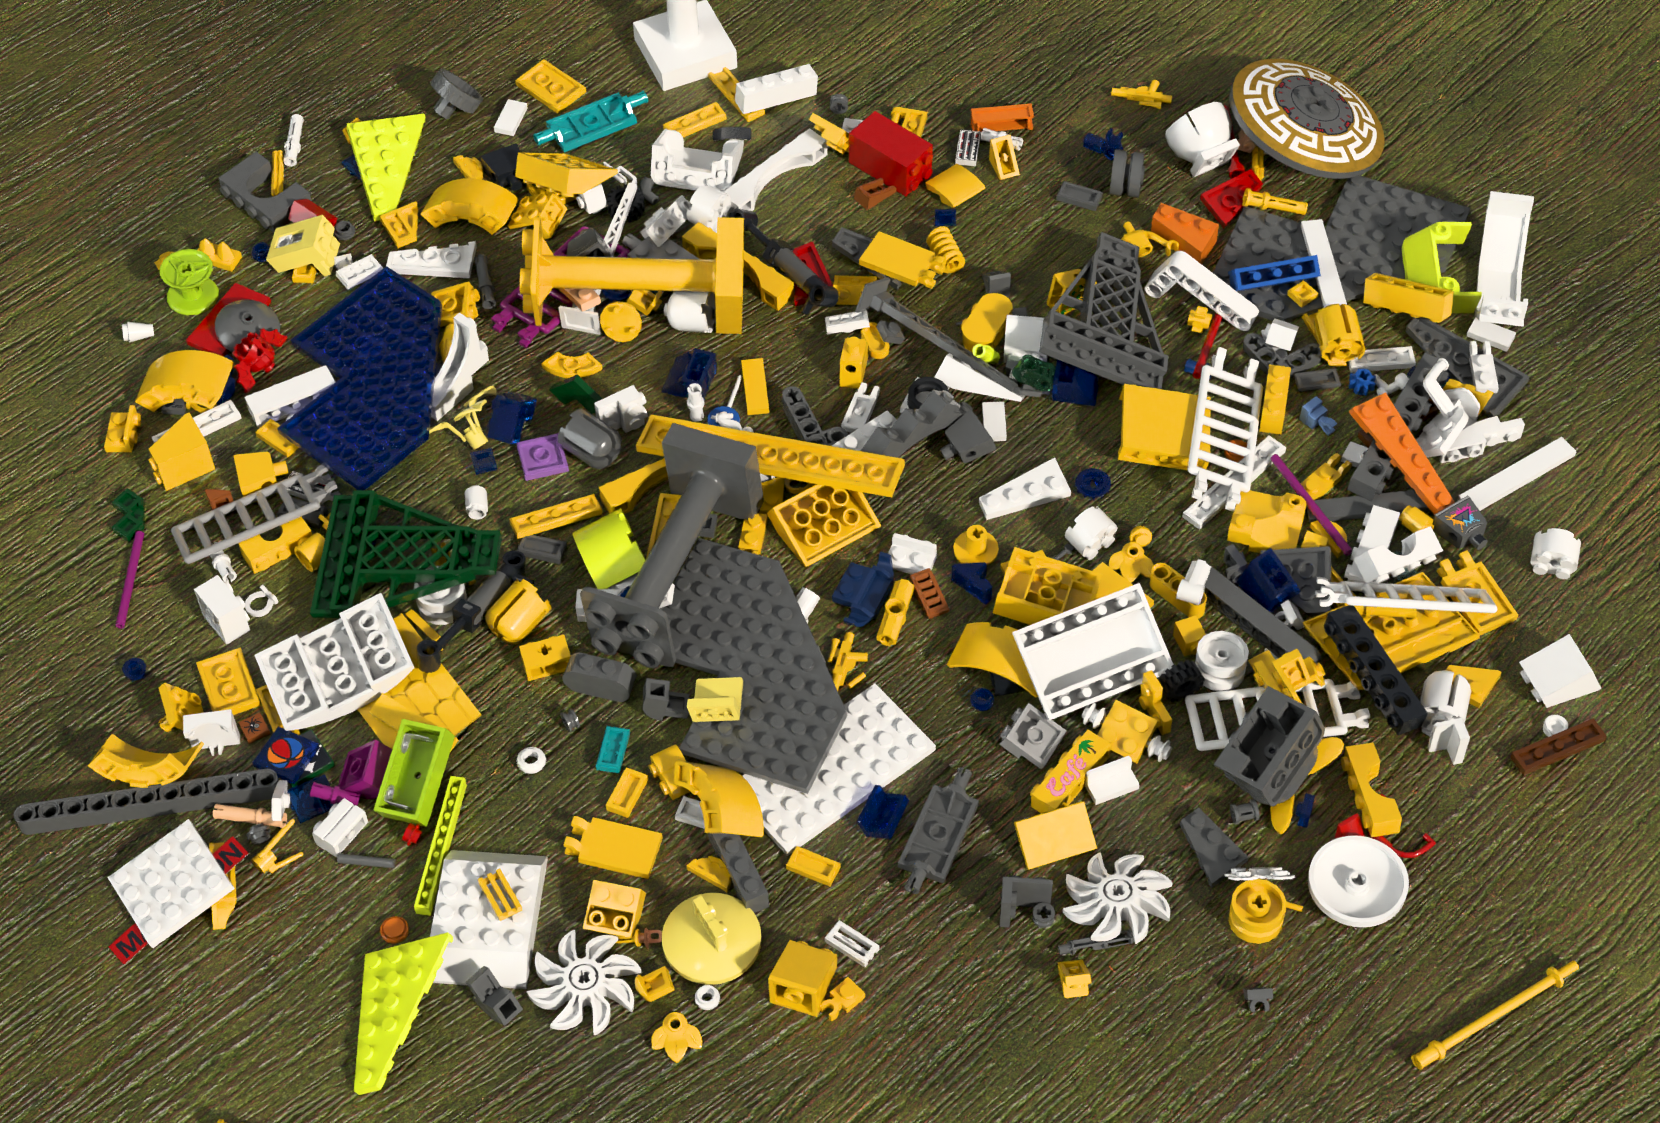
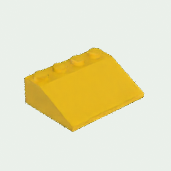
M518 152L515 177L523 179V183H536L538 188H548L550 192H561L562 196L574 197V194H583L616 175L618 169L567 153Z
M816 484L773 507L767 513L779 536L804 568L881 527L863 492Z

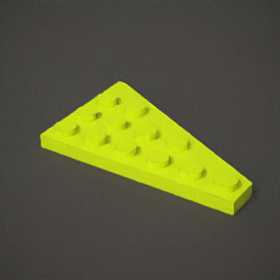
M425 114L347 123V132L374 221H379L381 215L396 210L399 205L413 156H415L418 141L421 137L422 128L425 123Z
M448 932L365 954L354 1092L358 1095L382 1089L387 1073L394 1064L392 1058L398 1046L403 1045L411 1029V1024L419 1012L417 1009L423 994H428L436 977V972L443 963L442 955L448 942H453V936Z

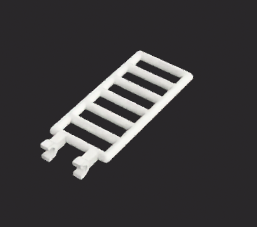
M1317 577L1316 580L1317 584L1325 585L1321 586V590L1315 591L1316 597H1325L1329 594L1328 599L1319 601V605L1322 607L1330 606L1333 603H1347L1353 606L1477 613L1497 612L1496 604L1485 589L1386 583L1366 584V582L1341 581L1338 583L1329 582L1323 577ZM1351 591H1363L1366 597L1353 596ZM1374 592L1387 593L1389 598H1377ZM1398 593L1410 594L1413 600L1400 599ZM1422 595H1433L1436 601L1424 600ZM1445 596H1455L1460 602H1448ZM1468 597L1480 598L1483 603H1471Z
M1324 679L1325 685L1322 687L1314 681L1295 691H1303L1306 706L1318 713L1312 690L1326 689L1336 726L1325 727L1323 737L1344 735L1348 731L1347 727L1351 726L1369 728L1368 718H1370L1368 708L1359 709L1355 713L1343 714L1338 698L1360 699L1359 690L1351 682L1334 685L1333 680ZM1262 686L1187 695L1185 703L1197 749L1199 751L1224 749L1229 743L1219 701L1233 699L1239 726H1241L1246 714L1242 698L1256 697L1258 701L1265 688ZM1196 703H1210L1219 740L1204 741Z

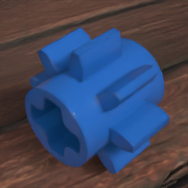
M1358 368L1355 374L1350 373L1349 389H1353L1356 395L1366 396L1369 390L1374 391L1376 375H1372L1369 369Z

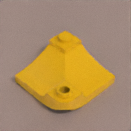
M1251 490L1247 493L1240 491L1241 502L1236 504L1227 541L1249 545L1248 551L1260 554L1261 550L1297 548L1306 510L1305 499L1291 493H1286L1283 496H1274Z

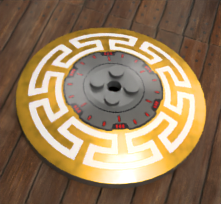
M1264 59L1250 63L1242 68L1231 85L1229 94L1230 106L1239 126L1259 148L1289 167L1318 177L1333 179L1352 178L1362 175L1373 168L1383 152L1384 132L1373 109L1353 88L1324 70L1288 59Z

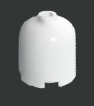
M676 291L671 295L668 303H665L664 315L667 316L669 324L675 330L711 333L716 323V319H712V312L716 310L715 293Z

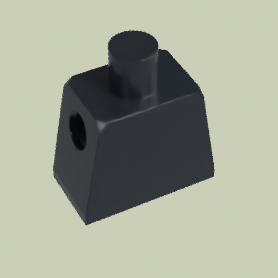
M515 143L481 156L483 171L492 182L503 188L510 186L513 191L521 189L523 185V179L515 177L518 152H520L518 144Z

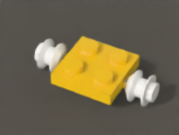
M1115 700L1107 717L1105 708L1097 710L1096 703H1093L1091 706L1087 705L1082 713L1083 724L1086 725L1088 722L1093 723V729L1102 725L1097 735L1111 744L1112 752L1123 758L1130 756L1135 764L1138 763L1145 748H1148V757L1154 754L1158 756V762L1162 759L1166 760L1172 751V747L1169 746L1170 740L1163 743L1161 742L1160 735L1151 739L1159 723L1158 720L1118 700Z

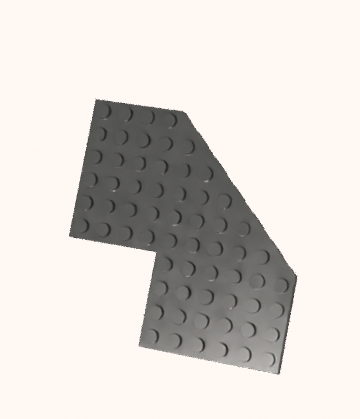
M1363 176L1348 178L1325 228L1346 301L1355 298L1357 300L1363 299L1365 279L1374 273L1405 279L1401 249L1405 238L1436 222H1466L1470 208ZM1244 207L1213 274L1230 286L1228 272L1231 270L1309 256L1301 230V223L1250 207ZM1437 244L1441 273L1446 271L1457 244ZM1316 278L1304 281L1318 292V298L1302 308L1287 295L1288 290L1301 281L1238 292L1258 308L1259 314L1257 316L1271 321L1275 318L1289 323L1292 322L1293 318L1303 316L1305 313L1311 315L1317 313L1318 309L1324 308Z
M698 538L674 582L675 588L672 604L660 608L668 616L676 655L675 663L717 675V678L741 677L743 679L740 720L693 722L679 749L684 755L808 794L848 716L780 561Z

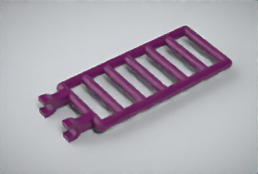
M582 226L553 255L567 256L565 253L568 249V243L580 235L583 229L589 228ZM617 244L615 250L616 253L620 254L617 257L628 258L627 254L630 252L628 249ZM519 285L500 303V308L503 311L495 314L491 319L496 323L493 326V330L499 333L514 316L529 324L526 329L524 328L518 332V336L522 338L519 341V345L526 348L540 331L544 334L550 333L561 320L559 311L543 303L542 312L553 318L547 324L542 323L541 326H536L535 319L532 316L523 313V311L511 305L517 298L523 300V294H520ZM553 288L548 294L566 304L565 307L572 308L573 302L562 292Z

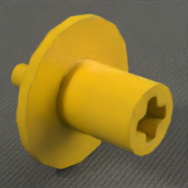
M617 301L610 303L603 309L600 315L602 330L615 341L627 342L633 340L638 336L642 327L639 312L633 305L626 302Z
M981 525L970 526L966 532L956 538L953 546L954 555L957 560L963 565L972 568L982 569L991 564L997 558L999 552L998 542Z

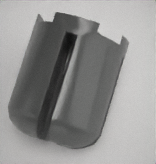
M578 409L571 413L569 416L572 419L568 422L565 429L563 427L560 428L558 443L592 468L603 469L609 466L617 458L621 450L622 437L619 432L583 409Z

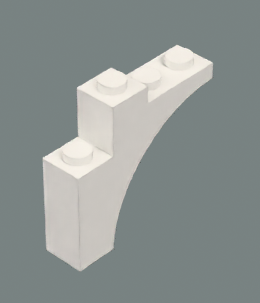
M460 312L453 318L454 334L447 358L436 378L424 393L419 396L422 411L436 421L441 419L474 390L471 375L489 361L488 348L478 338L475 321Z

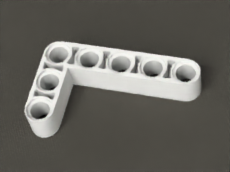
M1183 251L1174 252L1154 271L1145 286V291L1149 296L1160 298L1173 285L1178 283L1242 331H1248L1259 314V310L1254 304Z

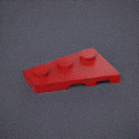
M1250 169L1202 193L1200 200L1224 229L1244 208L1243 196L1246 188L1259 192L1262 189L1263 183L1253 170Z

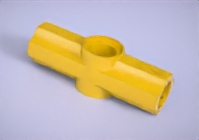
M900 579L895 581L890 598L885 604V613L876 637L882 645H896L902 625L906 621V613L914 592V585L909 580Z

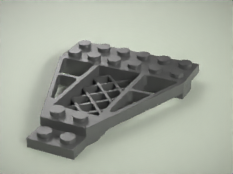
M1103 232L1099 234L1095 254L1043 320L1040 353L1123 385L1129 384L1162 389L1163 376L1167 372L1168 355L1163 353L1140 283L1141 270L1138 264V246ZM1081 278L1085 279L1083 301L1068 295ZM1111 284L1116 288V292L1110 287ZM1102 288L1107 295L1104 296L1099 289ZM1119 296H1122L1126 303L1123 304ZM1108 300H1111L1116 307H1112ZM1062 303L1081 312L1080 321L1056 312L1057 308ZM1097 304H1100L1105 311L1102 312ZM1137 305L1143 324L1136 322ZM1119 311L1124 319H1121L1116 312ZM1109 315L1114 323H1110L1106 316ZM1095 320H1099L1103 327L1100 328ZM1116 327L1119 328V330L1122 332V335L1118 334V332L1115 330ZM1134 332L1148 337L1152 349L1133 342Z

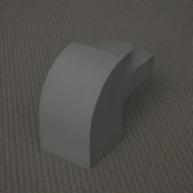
M646 678L643 688L644 713L660 721L663 720L664 716L687 719L689 715L687 709L689 694L669 692L670 681Z
M483 966L466 981V984L474 994V1001L497 1023L506 1026L523 1010L513 993L499 984L488 967Z

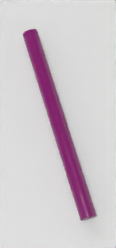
M142 531L135 532L115 625L120 629H123L126 623L144 539V532Z

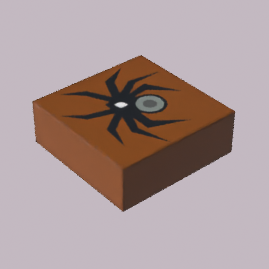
M261 713L238 722L249 744L270 734Z

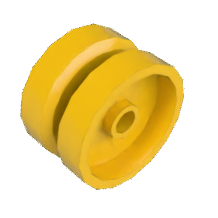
M1262 879L1247 880L1237 886L1232 895L1228 921L1231 930L1239 938L1249 943L1260 944L1274 939L1282 929L1287 902L1284 893L1277 885Z

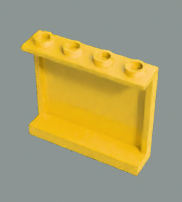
M1124 384L1119 400H1122V425L1118 460L1187 470L1198 395ZM1205 408L1204 416L1210 417V409ZM1203 425L1202 433L1210 435V427ZM1200 441L1199 449L1210 453V444ZM1198 458L1197 466L1207 469L1209 462Z

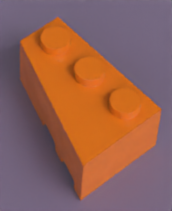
M1161 203L1152 217L1151 232L1167 241H1177L1179 243L1178 251L1187 253L1203 265L1217 242L1219 224Z

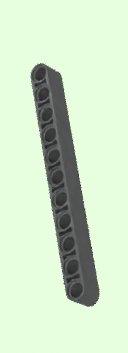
M261 769L171 782L165 785H151L148 788L137 787L28 803L18 806L13 815L20 831L23 834L32 835L214 808L217 803L229 806L270 800L279 780L274 770Z

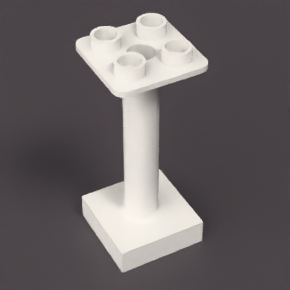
M666 0L667 12L633 22L635 41L663 91L707 78L710 72L716 74L722 72L725 67L729 70L737 68L736 49L707 0L699 2L697 0Z

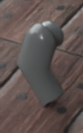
M645 177L640 181V191L643 192L646 201L655 205L659 197L651 192L654 181L651 178Z

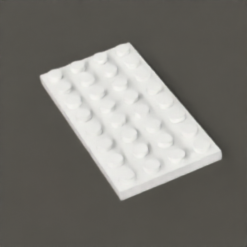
M875 683L844 704L848 716L808 794L747 774L743 775L753 788L759 801L764 832L786 856L793 853L796 846L801 847L936 750V745Z

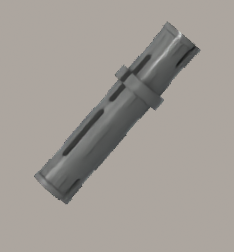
M480 254L478 258L475 257L474 259L479 280L478 292L481 294L483 307L485 309H492L493 306H496L494 298L495 286L491 282L488 257Z

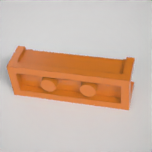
M1032 103L971 109L972 131L982 132L983 128L993 131L1033 130L1032 118H1034Z

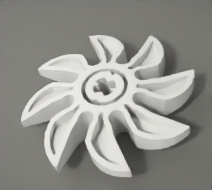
M1099 852L1088 863L1087 875L1089 882L1069 874L1066 875L1067 891L1072 899L1079 904L1063 908V913L1071 921L1082 925H1094L1104 917V920L1091 935L1092 941H1108L1116 938L1121 933V921L1126 920L1131 927L1134 942L1137 944L1148 933L1149 920L1147 913L1166 921L1170 920L1169 904L1157 890L1172 887V881L1162 873L1153 870H1141L1134 877H1131L1144 860L1143 855L1136 854L1119 858L1114 863V875H1110L1104 867L1102 855Z
M575 930L570 931L561 939L558 947L559 960L565 968L554 964L539 952L536 953V972L546 985H552L553 987L527 991L529 999L535 1005L547 1010H557L566 1001H569L563 1011L550 1024V1028L567 1030L577 1026L583 1020V1007L589 1005L592 1007L593 1033L594 1035L599 1034L607 1027L611 1018L610 1004L604 996L616 1001L631 1013L633 1012V992L623 979H616V977L642 973L639 965L633 959L618 954L611 955L604 962L600 963L605 954L618 941V937L601 935L591 939L586 944V956L580 959L576 953Z

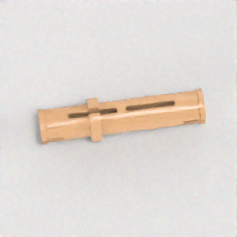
M217 803L214 808L218 810H213L214 819L246 822L256 825L263 824L280 828L286 825L283 821L287 822L286 813L283 814L281 821H273L272 811H267L266 808L261 807L257 810Z

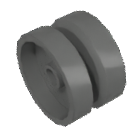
M1115 149L1110 195L1121 196L1124 183H1127L1128 197L1139 198L1140 188L1143 185L1145 166L1143 164L1145 152L1134 151L1131 155L1130 164H1127V151Z

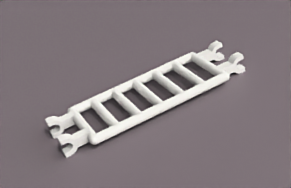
M1218 347L1216 355H1213L1211 359L1212 366L1204 365L1202 367L1187 470L1190 474L1196 475L1195 486L1192 492L1193 498L1198 500L1202 498V493L1207 491V480L1229 487L1225 509L1234 511L1236 503L1239 504L1241 502L1240 491L1247 493L1251 487L1263 386L1255 382L1259 361L1251 358L1248 367L1245 366L1244 378L1223 371L1227 350ZM1210 375L1253 390V398L1209 383ZM1207 392L1252 407L1251 415L1208 400ZM1205 408L1249 423V431L1204 416ZM1206 425L1247 440V448L1202 433V427ZM1200 441L1244 456V465L1200 450ZM1198 458L1243 474L1242 482L1198 467Z

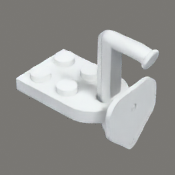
M1444 358L1438 359L1437 363L1423 380L1426 392L1441 412L1423 428V432L1416 439L1426 457L1445 455L1464 428L1476 423L1480 410V403L1468 389L1455 388L1443 391L1436 381L1440 373L1449 367L1447 360Z

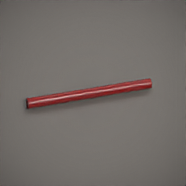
M1216 312L1193 372L1195 379L1201 378L1202 367L1207 362L1223 318Z

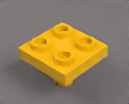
M163 683L158 687L166 716L159 720L160 727L164 731L169 732L174 727L183 730V715L204 713L199 695L168 683Z

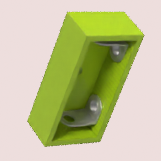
M402 719L374 811L385 818L427 827L455 735L446 728ZM421 773V777L416 779V775Z

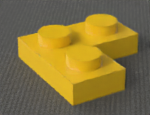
M1150 670L1143 673L1139 702L1141 707L1148 711L1150 717L1158 720L1159 723L1156 728L1164 735L1171 732L1172 718L1161 702L1163 687L1153 671Z

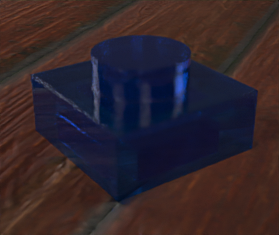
M492 447L470 453L476 475L497 470Z
M1306 793L1304 801H1298L1295 815L1300 816L1298 826L1308 827L1315 795Z

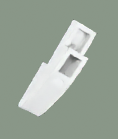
M1498 416L1476 422L1460 432L1445 455L1440 456L1439 461L1442 464L1469 457L1474 458L1483 454L1485 446H1494L1498 443L1512 442L1520 439L1525 424L1522 418L1500 422Z

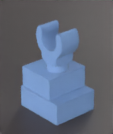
M1316 396L1302 406L1299 420L1311 429L1320 425L1324 433L1330 435L1335 431L1333 427L1337 423L1332 418L1326 417L1328 410L1322 406L1323 401Z

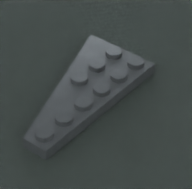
M1414 318L1407 325L1405 332L1426 353L1439 359L1444 358L1447 360L1449 367L1446 372L1449 373L1451 379L1463 384L1473 385L1469 362L1470 342L1430 321L1428 318ZM1477 347V355L1483 354V350ZM1493 356L1499 389L1497 393H1493L1482 410L1488 418L1498 416L1528 383L1530 377Z

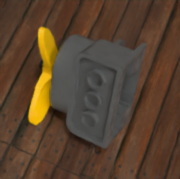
M1268 686L1252 710L1245 714L1238 730L1231 734L1229 743L1214 763V766L1224 771L1230 781L1237 784L1241 790L1247 792L1253 799L1270 805L1272 825L1277 833L1283 834L1291 822L1296 791L1307 775L1315 773L1336 759L1341 754L1344 743L1336 737L1322 739L1325 727L1317 711Z

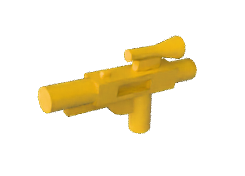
M1152 80L1149 87L1141 86L1137 89L1121 87V89L1112 88L1111 96L1139 101V105L1151 106L1160 110L1162 103H1172L1171 95H1163L1161 92H1156L1160 84L1157 80Z
M846 632L840 649L838 646L841 641L837 638L832 639L828 662L832 663L833 659L837 660L835 667L832 669V680L837 691L839 686L844 685L847 672L855 667L857 661L868 662V652H851L854 634L851 632Z

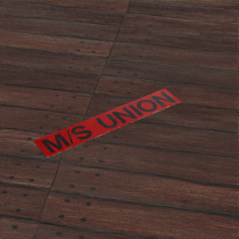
M232 836L213 853V856L225 874H227L249 853ZM134 923L109 948L125 965L148 942L137 924Z

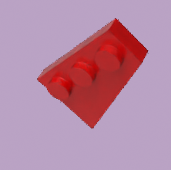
M813 241L794 248L793 253L828 286L833 287V283ZM794 283V303L797 307L804 304L809 296Z

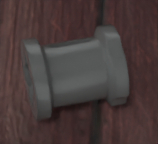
M1251 799L1249 803L1230 804V813L1234 825H1238L1241 821L1254 819V821L1260 819L1255 799Z

